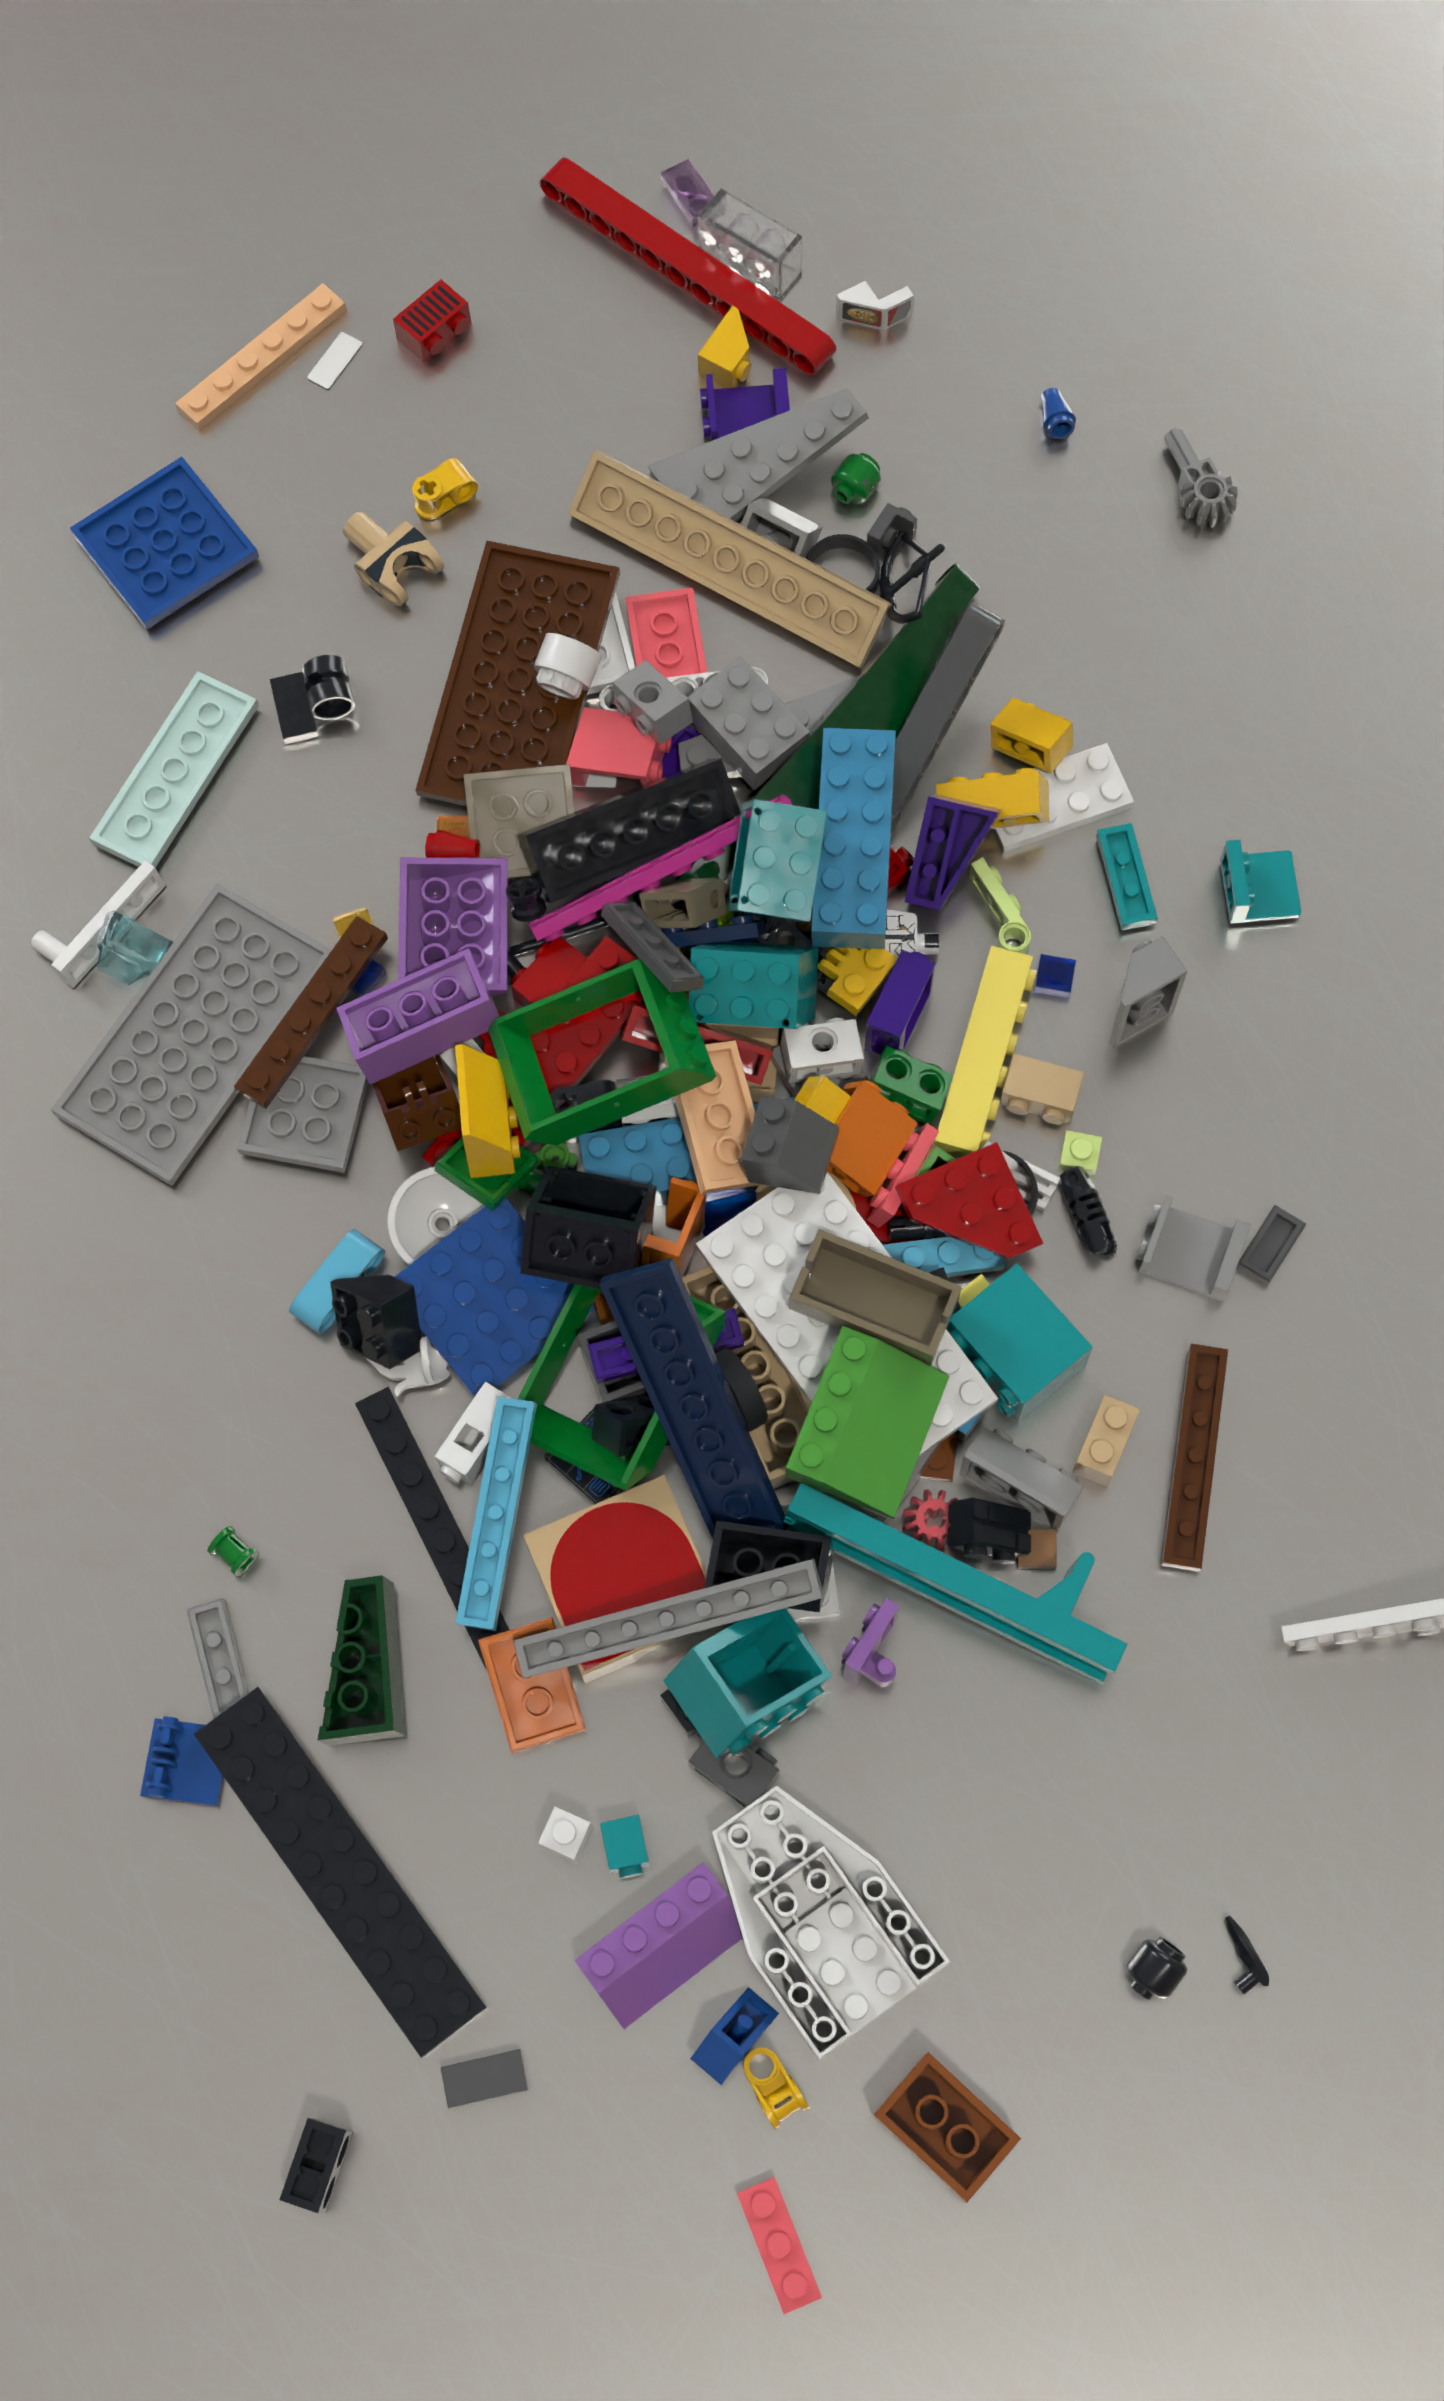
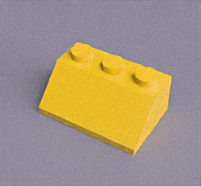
M455 1045L462 1138L470 1177L479 1178L515 1173L514 1158H521L519 1137L512 1136L511 1128H518V1120L514 1106H509V1098L511 1097L499 1060L466 1045Z

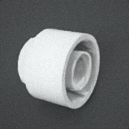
M546 633L533 666L538 672L536 676L537 685L560 697L575 700L579 698L582 690L588 691L590 689L602 655L590 646L560 634Z

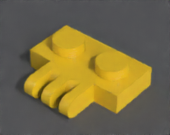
M834 947L835 949H830L826 954L828 960L822 959L817 965L821 972L835 981L829 988L827 996L857 1016L889 976L898 959L886 949L872 948L861 949L860 951L856 948Z

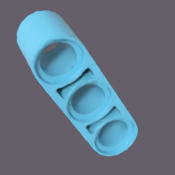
M352 1229L343 1237L298 1293L290 1306L289 1313L318 1334L324 1333L336 1320L335 1310L332 1306L333 1297L330 1282L341 1278L371 1276L381 1263L385 1250L356 1229Z

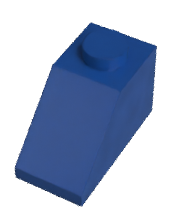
M748 1987L710 2030L690 2059L722 2085L779 2013Z

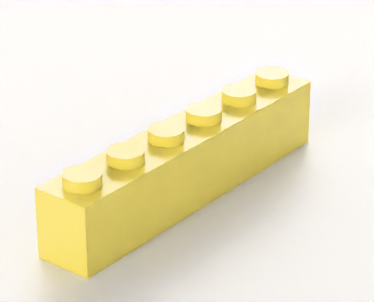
M991 945L938 1127L939 1132L934 1142V1145L955 1159L982 1149L990 1139L991 1133L985 1132L988 1120L995 1121L1000 1100L994 1099L997 1087L1004 1089L1009 1067L1003 1066L1006 1054L1013 1056L1019 1035L1013 1034L1015 1022L1023 1023L1028 1005L1027 1002L1022 1001L1025 990L1032 991L1037 973L1036 970L1031 969L1033 956Z

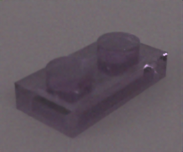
M689 159L661 172L662 183L693 228L721 214L720 203Z

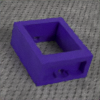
M902 949L866 1023L865 1051L877 1056L881 1055L886 1046L904 1051L932 992L936 963L931 962L930 958L916 951L910 953Z

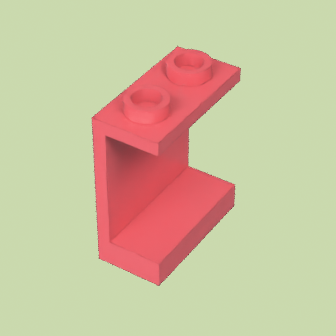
M584 707L566 764H570L572 785L586 787L590 773L640 779L642 786L658 780L663 775L662 760L664 753H669L671 749L672 737L659 744L650 735H643L635 721L629 716L625 717L618 711Z

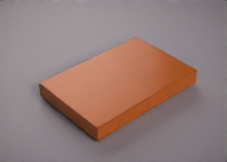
M553 1617L478 1639L511 1753L586 1730L568 1667L524 1679L522 1676L513 1640L556 1629Z

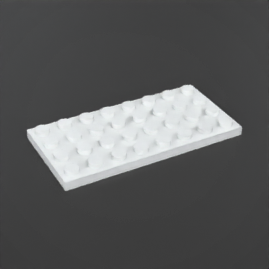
M828 1172L826 1173L820 1194L777 1187L696 1243V1249L811 1404L841 1331L789 1309L790 1294L802 1267H805L806 1257L818 1229L892 1258ZM946 1329L931 1367L949 1376L919 1457L998 1401V1397Z

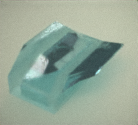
M114 910L106 913L97 941L99 949L97 970L130 985L136 980L151 974L171 947L173 941Z

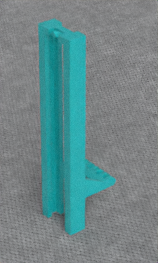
M803 1483L800 1484L783 1522L788 1526L787 1530L832 1536L834 1553L1099 1684L1104 1682L1107 1672L1113 1674L1116 1671L1128 1643L1071 1616L1095 1562L1094 1556L1089 1552L1082 1553L1067 1570L1063 1580L1036 1599Z

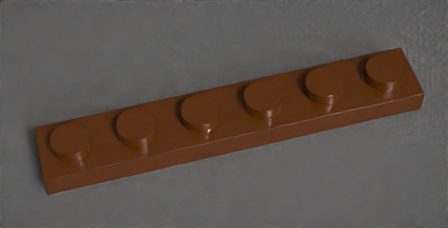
M358 916L355 917L234 1085L236 1092L267 1109L335 1014L337 1007L342 1004L388 939L386 932Z
M1192 1343L1189 1346L1161 1566L1200 1572L1202 1569L1228 1349Z

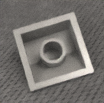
M765 497L749 503L741 523L742 526L804 558L807 557L811 548L817 543L823 528Z

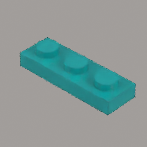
M1132 823L1098 829L1096 837L1121 931L1156 924L1158 917Z

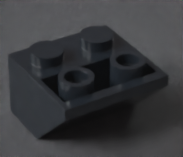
M391 1275L341 1278L330 1282L333 1297L332 1306L335 1310L338 1328L337 1337L341 1346L388 1369H392L420 1352L421 1332L413 1285Z

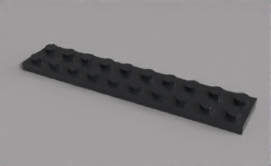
M259 1687L194 1733L197 1740L421 2058L425 2057L487 2009L477 1992Z

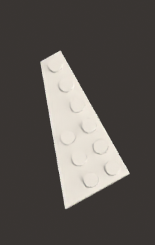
M1444 1598L1281 1626L1284 1642L1290 1647L1295 1646L1296 1651H1306L1319 1648V1643L1334 1641L1335 1644H1348L1358 1641V1638L1372 1636L1374 1638H1382L1417 1631L1418 1636L1437 1634L1441 1632L1440 1628H1444Z

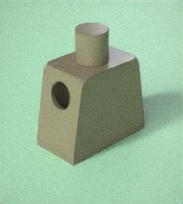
M688 878L639 893L642 910L658 928H695L726 914L725 900L729 896V889L727 884L719 878ZM683 900L682 906L678 909H675L671 905L675 902Z

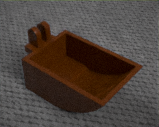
M439 1054L372 1084L397 1152L461 1129L460 1105Z

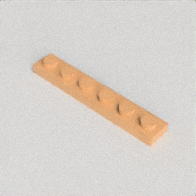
M322 283L175 403L178 412L200 431L346 312L345 302Z

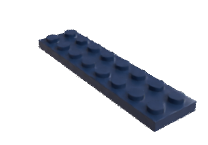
M670 1258L604 1276L599 1286L712 1539L714 1537L716 1521L787 1530L788 1526L783 1522L785 1518L784 1511L750 1433L747 1431L746 1424L730 1387L724 1378L723 1371L674 1259Z

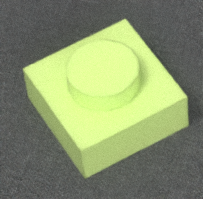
M1066 1130L1059 1169L1069 1170L1072 1167L1081 1166L1087 1174L1095 1176L1102 1137Z

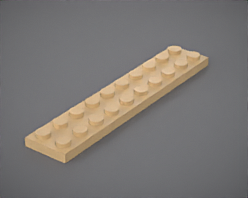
M600 451L593 452L568 512L569 515L859 668L864 666L887 617V611L892 603Z

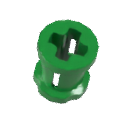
M232 1526L223 1529L212 1540L207 1549L211 1556L217 1555L231 1567V1573L236 1577L245 1572L259 1554L254 1547L249 1548L235 1535V1529Z

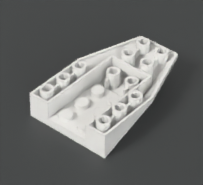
M775 1786L712 1832L748 1956L818 2061L949 1965V1959L881 1863L778 1786Z

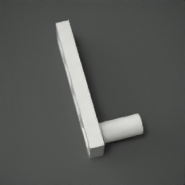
M144 861L68 946L44 930L34 935L31 946L53 962L51 966L62 981L71 988H74L161 892L166 884L156 868L147 861Z

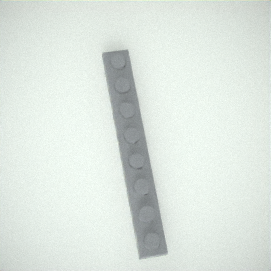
M811 1559L513 1641L524 1679L824 1598V1593L815 1560Z

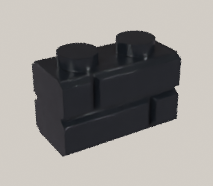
M973 1497L953 1501L948 1505V1523H951V1526L948 1528V1545L951 1548L964 1550V1557L985 1558L989 1555L992 1556L993 1563L1013 1564L1016 1557L1027 1556L1031 1552V1534H1028V1531L1031 1530V1512L1027 1509Z

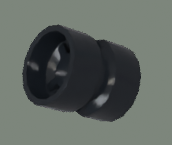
M322 655L308 660L302 667V674L306 690L308 691L307 697L311 715L320 720H334L351 713L355 703L351 686L348 684L350 680L345 660L336 655Z

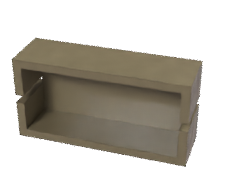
M818 1229L806 1257L805 1267H802L790 1294L789 1309L839 1330L842 1329V1326L877 1338L931 1366L943 1339L945 1329H947L959 1300L962 1286Z

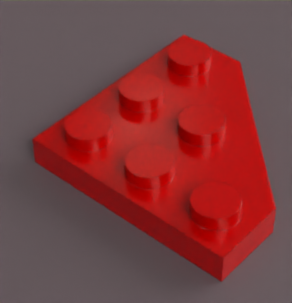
M998 1142L895 1186L910 1221L941 1231L946 1236L968 1245H975L993 1252V1255L1005 1260H1009L1044 1244Z

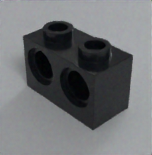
M648 1393L595 1404L592 1440L618 1457L635 1453L655 1412Z
M307 2118L279 2200L315 2213H325L353 2131L314 2118Z

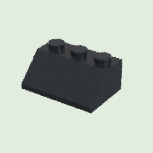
M716 1521L704 1588L814 1559L824 1598L788 1608L820 1613L828 1590L834 1555L832 1536Z

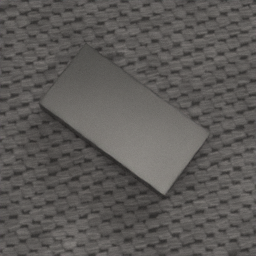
M1274 1205L1241 1256L1237 1269L1268 1286L1302 1233L1306 1223Z
M520 2049L440 2067L448 2109L528 2090Z

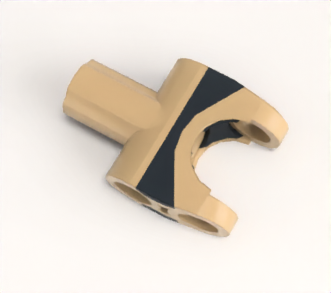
M362 511L353 514L343 528L344 536L365 553L354 564L355 571L359 577L378 595L396 606H402L408 600L407 593L397 582L401 572L408 568L417 567L438 574L444 568V563L436 549L421 532L407 521L400 523L388 534Z

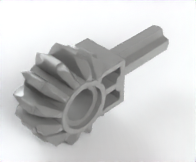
M1171 429L1170 432L1165 434L1164 441L1181 469L1178 487L1181 491L1179 504L1180 509L1186 510V520L1196 518L1198 527L1203 522H1208L1211 528L1216 525L1217 521L1225 524L1229 519V515L1233 514L1237 506L1238 490L1237 487L1231 486V476L1222 478L1220 469H1216L1210 457L1199 461L1183 430Z

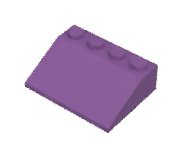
M400 857L398 980L469 948L491 996L507 993L506 889L508 887V858Z

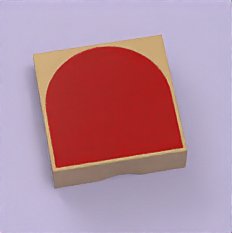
M665 1475L523 1535L561 1627L704 1589L707 1575L706 1568ZM709 1629L577 1664L584 1683H588L636 1662L640 1657L654 1649L680 1643Z

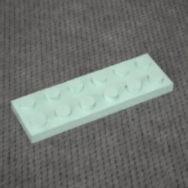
M197 671L89 837L91 843L138 867L144 861H147L156 868L259 706L257 699Z

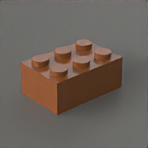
M929 2052L922 2057L873 2115L884 2128L964 2203H968L1021 2140L1010 2127Z

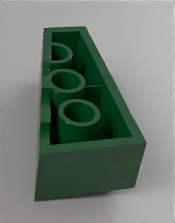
M383 1575L345 1580L336 1629L338 1631L335 1652H332L330 1663L332 1671L329 1689L325 1693L323 1707H325L323 1724L319 1728L317 1741L334 1746L405 1736L394 1583Z

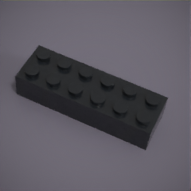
M722 758L709 759L520 833L517 836L533 878L537 879L541 884L542 893L540 896L545 902L553 903L626 874L733 820L741 811Z

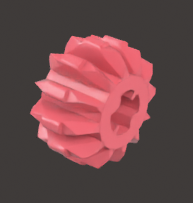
M927 1489L923 1492L924 1502L918 1497L913 1496L910 1499L913 1509L903 1510L902 1517L910 1522L902 1525L903 1533H914L911 1536L912 1538L923 1541L924 1544L929 1546L935 1545L937 1550L944 1553V1541L948 1544V1528L951 1526V1523H948V1505L953 1501H958V1499L955 1497L948 1503L944 1502L946 1491L940 1490L937 1499H933L931 1491ZM927 1516L932 1519L939 1516L941 1518V1528L937 1525L928 1527Z

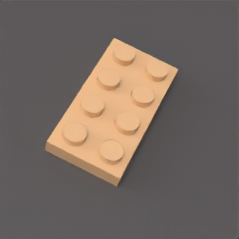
M736 1040L706 1044L705 1047L717 1076L709 1083L675 1096L700 1195L762 1185L748 1182L741 1161L756 1113ZM663 1055V1056H664L665 1063H666V1067L668 1068L669 1066H668V1064H667L665 1055Z

